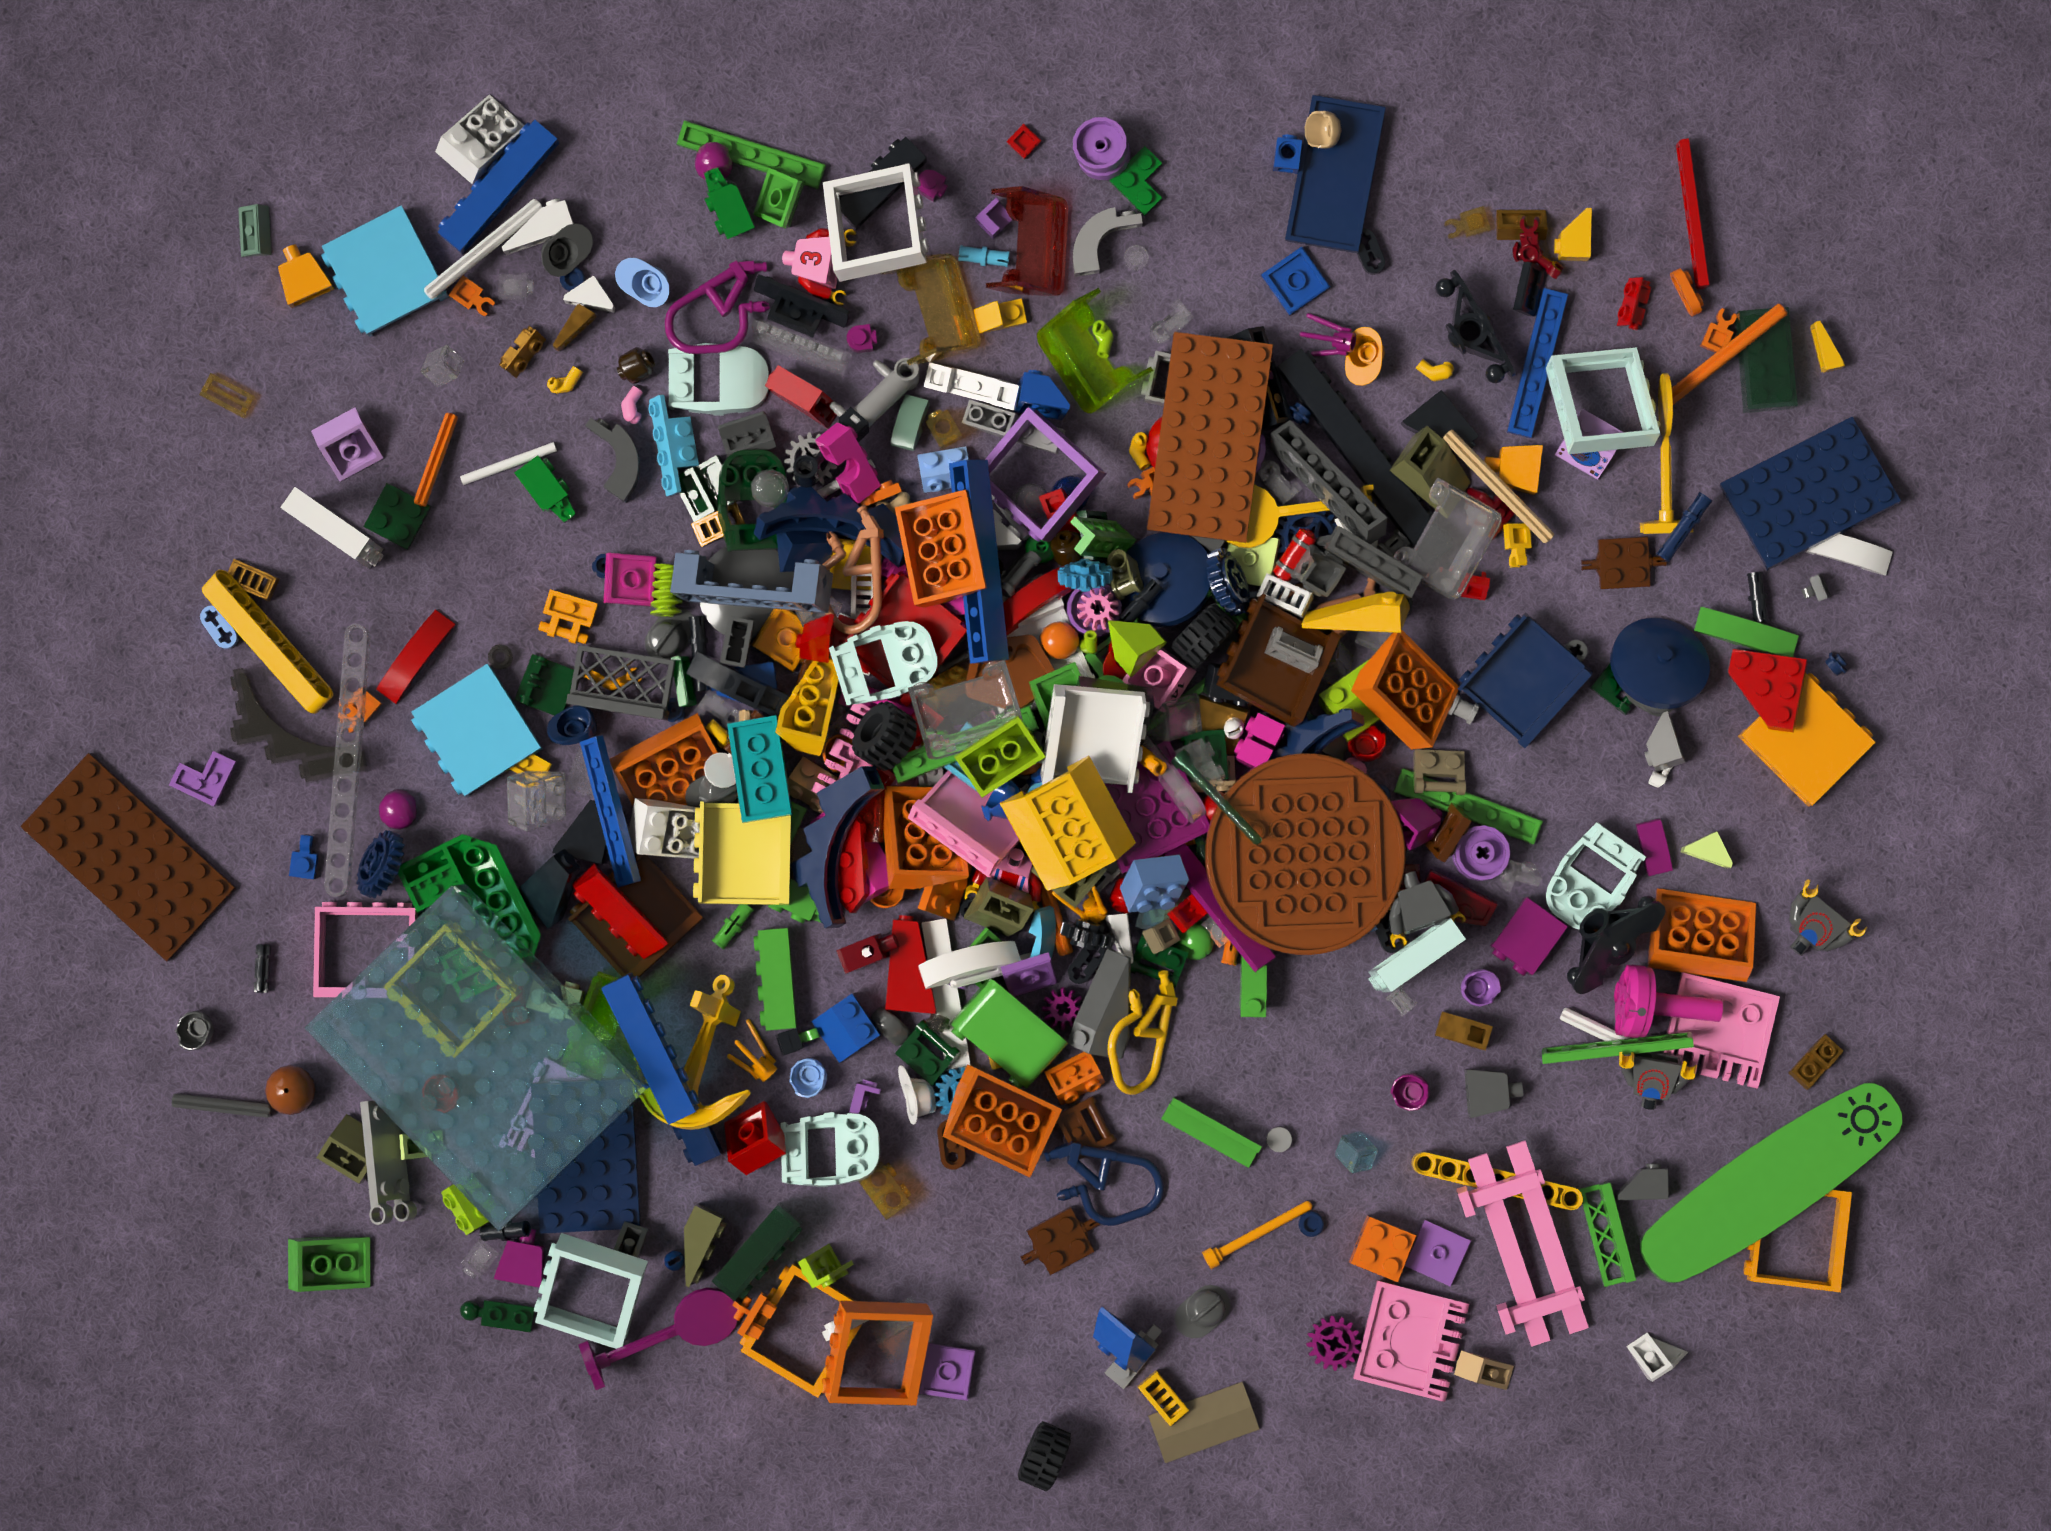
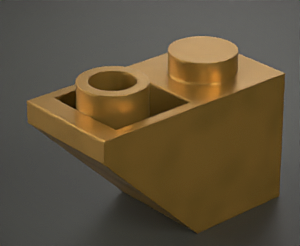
M1442 1012L1435 1036L1486 1051L1493 1026Z

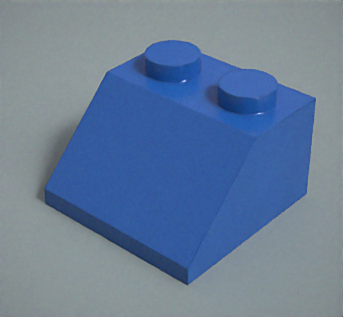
M1037 370L1024 372L1017 384L1021 387L1014 412L1023 414L1030 407L1038 410L1045 418L1063 420L1070 408V404L1051 378Z
M853 993L811 1021L839 1063L881 1035Z
M1104 1307L1100 1308L1093 1338L1100 1343L1097 1347L1107 1356H1110L1112 1353L1117 1357L1114 1362L1126 1371L1130 1368L1137 1373L1156 1349Z

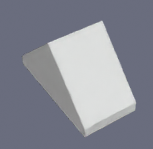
M594 276L564 295L563 300L566 304H580L586 308L615 312L613 303Z

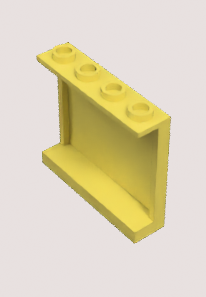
M700 801V808H695V823H700V833H695L694 847L699 848V858H694V873H699V881L694 883L693 898H698L699 904L789 905L791 816L742 823L739 804L704 803Z

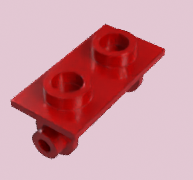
M1643 277L1629 278L1626 283L1623 303L1618 311L1619 319L1617 326H1629L1628 328L1632 330H1638L1639 326H1642L1646 309L1638 307V304L1647 305L1651 290L1650 282L1643 280Z

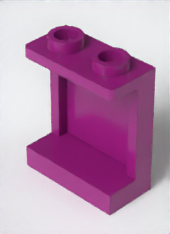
M1525 897L1496 940L1491 943L1490 947L1494 949L1492 954L1503 962L1507 958L1514 964L1512 968L1522 976H1525L1526 973L1533 975L1568 926L1528 897Z

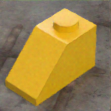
M1586 208L1559 234L1558 239H1554V254H1558V260L1588 261L1590 259L1592 208Z

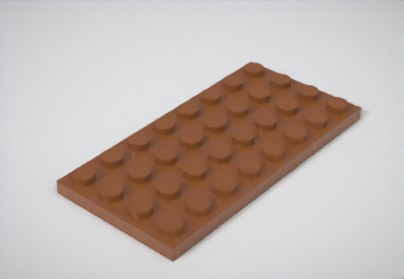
M1174 332L1148 517V531L1240 543L1247 542L1273 344Z

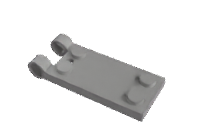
M400 1098L360 1102L371 1206L370 1220L375 1225L388 1224L393 1219V1213L400 1222L413 1220L417 1215V1207L414 1202L410 1201L406 1160H401L399 1135L403 1134ZM394 1200L395 1206L393 1210L390 1205L386 1204V1201ZM404 1206L407 1208V1215H406V1216L404 1215V1212H403ZM380 1209L383 1211V1219L379 1215Z

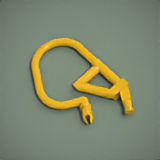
M1162 970L1158 973L1161 984H1159L1161 994L1155 995L1143 1017V1005L1140 1002V994L1136 989L1130 990L1128 997L1131 1003L1130 1009L1133 1012L1122 1018L1114 1026L1109 1036L1108 1056L1114 1082L1119 1090L1128 1095H1136L1149 1088L1157 1078L1160 1070L1172 1006H1176L1178 1000L1175 996L1173 982H1170L1167 970ZM1162 1006L1158 1029L1148 1028ZM1142 1017L1137 1027L1134 1028V1035L1136 1037L1156 1038L1150 1072L1145 1080L1138 1085L1129 1086L1122 1078L1116 1045L1122 1030Z

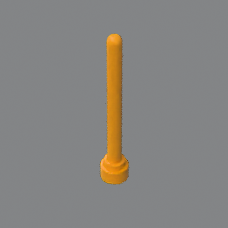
M1305 1201L1219 1249L1216 1247L1206 1249L1202 1254L1211 1270L1220 1265L1219 1262L1223 1261V1257L1310 1211L1312 1203Z

